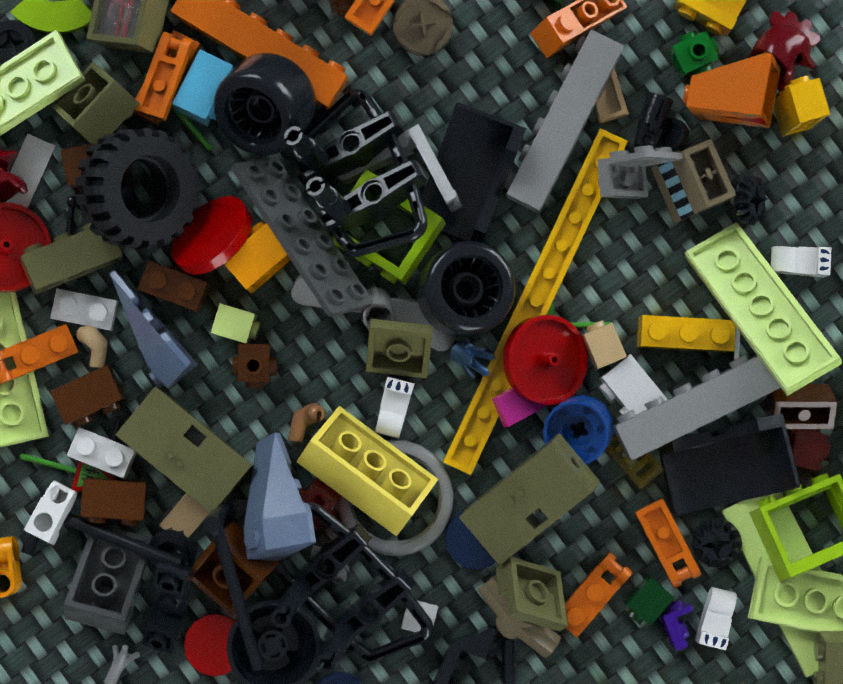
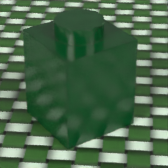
M646 575L624 601V604L629 607L626 614L639 625L645 621L651 626L675 597L653 578Z

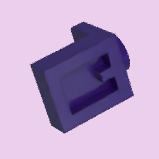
M681 600L671 602L665 608V611L659 615L671 647L676 651L688 647L685 639L690 637L684 621H678L677 617L693 611L691 604L687 602L682 603Z

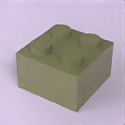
M94 62L82 73L86 81L61 96L51 106L92 145L98 144V139L104 135L113 134L123 121L128 120L133 115L134 109L140 104L116 80Z

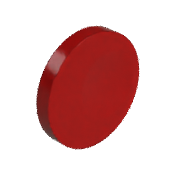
M233 196L220 197L204 204L191 214L194 216V219L190 226H183L184 233L179 238H174L171 247L172 258L183 271L194 275L204 274L222 266L246 242L253 224L251 211L239 198Z
M8 202L0 203V292L5 293L20 291L30 286L20 263L21 255L25 254L24 249L41 243L43 247L51 244L50 235L45 224L33 211L22 205Z
M538 315L527 318L514 328L505 344L503 367L507 381L518 396L530 403L554 405L567 400L580 388L587 372L588 354L583 337L573 324L559 316Z

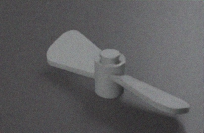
M302 276L297 277L291 289L293 300L301 305L321 307ZM379 287L366 290L373 300L370 307L351 311L362 313L363 322L367 328L370 327L371 319L430 325L421 313L417 299L390 298L389 293ZM433 327L431 348L437 351H445L451 348L456 341V337L443 334Z

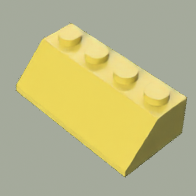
M338 406L313 436L296 461L396 537L438 481L435 476L341 406Z

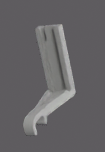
M419 124L403 132L398 137V140L406 157L413 154V149L417 148L450 211L454 212L460 209L462 205L455 189L453 190ZM387 147L366 166L358 167L336 178L343 184H350L358 180L365 169L373 172L395 161Z

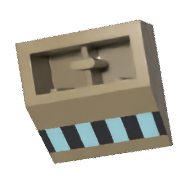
M712 139L679 152L683 153V160L650 167L674 224L727 202L736 196Z

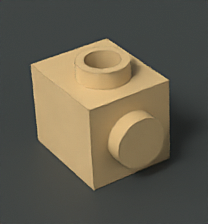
M602 320L586 327L588 333L582 335L595 370L627 357L613 323L605 325Z

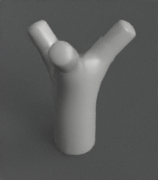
M113 645V662L104 683L116 684L124 668L131 661L140 657L139 652L126 656L128 652L127 645H123L120 652L118 645Z

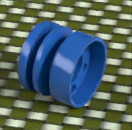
M587 395L571 396L559 403L546 418L543 429L544 442L546 444L560 433L587 465L599 458L611 442L614 432L612 427L614 426L613 417L607 406L597 398ZM580 421L585 423L584 429L587 430L581 435L576 433L578 428L574 426V424L577 425Z

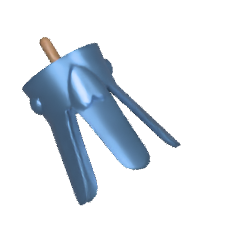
M465 340L458 341L452 347L450 353L451 360L463 366L473 379H475V375L467 366L484 376L489 375L488 369L475 359V356L489 360L495 359L493 354L483 351L485 350L484 348L474 347Z

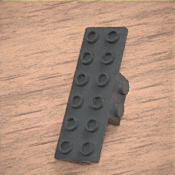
M273 157L235 163L231 168L327 316L332 317L370 307L373 300L367 293L366 288L361 284L349 263L335 245L332 237L327 233L317 218L316 213L311 209L301 194L300 189L295 185L279 159Z

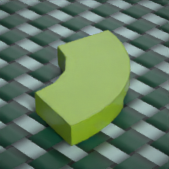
M23 0L10 11L20 22L36 31L51 33L57 30L63 34L77 32L88 27L92 14L81 0L57 2L49 0Z

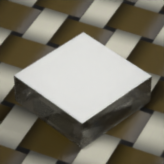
M417 600L432 620L434 626L439 605ZM406 608L401 629L413 632L420 631L421 626Z

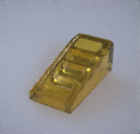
M615 431L613 432L612 440L605 450L638 489L644 488L664 471L663 467L650 452L642 455L643 458L630 468L627 463L631 460H628L627 456L621 458L619 455L623 451L621 444L615 449L611 446L618 439ZM649 463L651 468L638 477L635 473Z

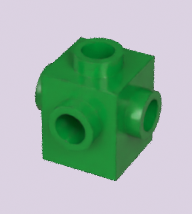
M695 30L679 38L680 43L673 45L668 51L680 79L694 73L699 74L713 69L712 65L719 59L717 54L720 53L717 42L713 37L709 38L706 31L697 35Z

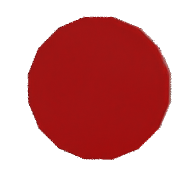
M208 614L196 620L187 631L184 642L185 655L191 666L200 673L219 676L232 671L227 656V639L230 629L235 622L233 618L224 614Z

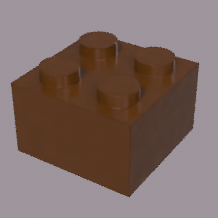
M232 521L224 531L245 602H247L280 562L247 559L244 530ZM213 540L191 567L195 569L192 581L230 616H233L235 610Z

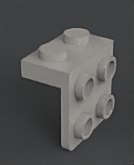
M650 145L635 147V153L628 154L627 150L610 152L609 158L597 160L600 196L633 199L648 197L646 167L683 160V153L672 152V147L653 149V146Z

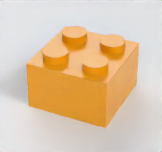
M262 221L252 227L249 234L250 237L244 245L224 264L251 294L291 261L268 224H264Z

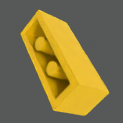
M803 76L790 81L791 84L785 86L784 91L778 92L779 96L775 99L773 109L782 137L812 129L830 115L820 78L810 80L809 76Z
M641 315L638 317L637 348L730 353L734 352L736 326L731 320Z

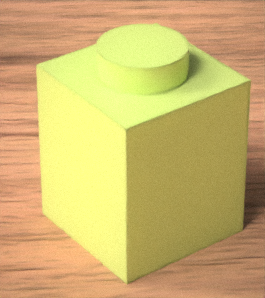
M219 303L211 333L249 344L251 339L256 340L261 322L256 321L258 315Z

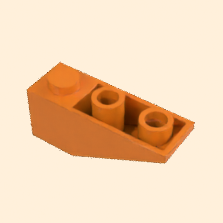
M577 0L547 16L530 34L545 57L549 58L578 41L582 35H587L591 29L594 30L625 10L627 6L623 0Z

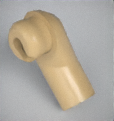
M91 325L81 326L77 330L76 335L77 339L80 342H84L91 350L89 367H104L108 347L107 339L96 327Z

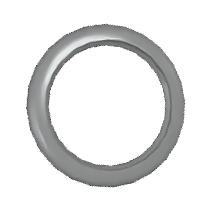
M391 439L386 441L409 458L415 459L424 465L438 479L436 482L438 507L428 527L410 539L388 541L368 532L359 522L354 512L353 504L339 493H337V505L340 518L346 527L350 529L360 524L366 533L372 536L368 545L375 553L384 556L400 557L414 554L428 547L441 535L449 522L453 510L454 493L451 479L445 466L432 452L419 444L407 440Z

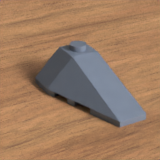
M114 270L110 273V276L146 365L152 370L148 375L159 388L164 385L166 388L171 389L196 368L198 363L123 276Z
M276 432L256 444L243 528L247 559L279 561L316 543L311 509L309 504L303 503L299 494L302 488L299 479H293L290 471L291 459L281 434Z

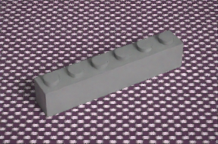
M592 29L587 37L583 35L580 37L574 49V52L578 53L574 63L568 62L560 77L564 82L559 92L553 90L547 101L546 106L550 108L545 119L539 117L532 131V134L536 135L532 145L526 144L518 158V161L522 162L518 172L512 171L505 183L504 188L508 189L506 193L508 199L540 214L623 52L624 45Z
M744 355L729 362L731 368L722 373L715 369L701 376L703 382L692 387L689 382L674 389L675 396L665 401L660 396L645 403L647 409L638 414L631 410L617 417L619 423L612 427L628 460L632 461L781 387L758 356L748 360L747 356Z

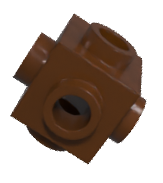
M238 344V357H233L232 373L233 375H238V382H245V388H264V382H271V376H277V357H272V345ZM254 361H258L259 369L252 372L251 364Z

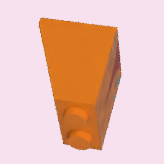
M763 53L692 75L690 85L687 84L685 86L683 101L687 103L686 107L698 120L770 128L781 68L772 53Z

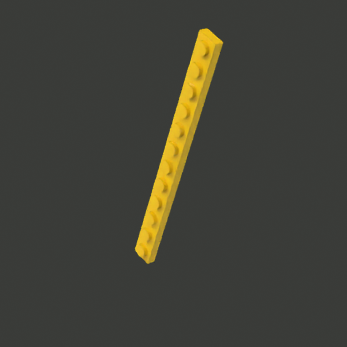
M599 129L493 354L495 359L490 360L487 367L489 375H483L443 460L444 463L469 475L472 474L499 417L492 398L511 389L503 367V353L507 339L514 328L522 321L533 316L547 315L602 198L598 184L597 160L609 158L610 152L624 150L628 142L627 140L604 129Z

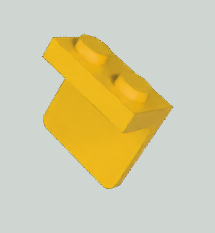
M677 0L673 8L682 17L703 24L709 32L727 37L738 20L737 17L747 0Z

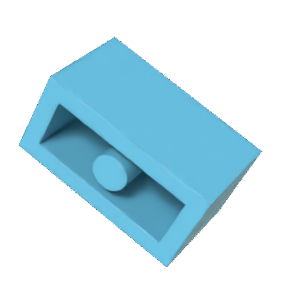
M199 49L172 103L174 110L206 126L209 125L211 119L216 120L214 114L215 92L223 78L234 69L233 65Z

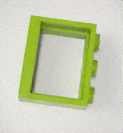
M365 169L351 192L362 186L367 180L378 176ZM408 199L397 206L413 217ZM424 206L428 221L427 229L416 240L399 267L376 252L354 258L368 268L372 264L380 268L382 271L379 275L394 285L397 280L406 285L446 223L442 217ZM332 235L331 237L337 248H339L342 251H345L341 247V245L336 241L334 235ZM349 235V237H350L356 244H359V243H360L359 241H357L356 239H354L353 237H351V236Z
M828 473L817 476L810 480L812 486L803 489L800 484V487L797 489L783 491L786 497L776 500L774 495L756 502L759 508L749 512L779 581L792 578L843 555V541L791 563L769 516L773 512L825 491L843 530V479L840 474L829 478Z

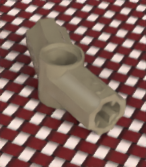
M497 575L478 588V592L497 615L496 625L504 637L508 639L518 637L544 658L553 653L554 649L559 645L561 637L550 628L509 617L507 597L500 596L498 593Z

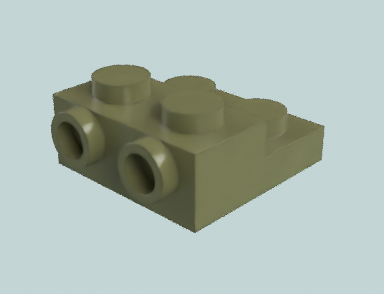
M371 319L366 372L427 378L433 325Z
M509 557L496 568L498 593L500 596L507 597L509 617L556 631H561L568 626L560 571L530 563L517 557Z

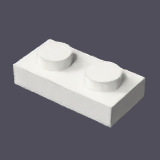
M56 288L50 319L84 326L91 325L99 329L113 331L119 301Z
M79 427L67 456L126 479L137 452L128 446Z

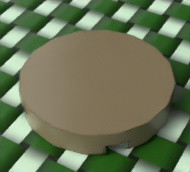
M405 0L397 8L393 17V33L398 44L406 52L416 56H430L440 52L449 43L453 33V18L449 7L442 0Z

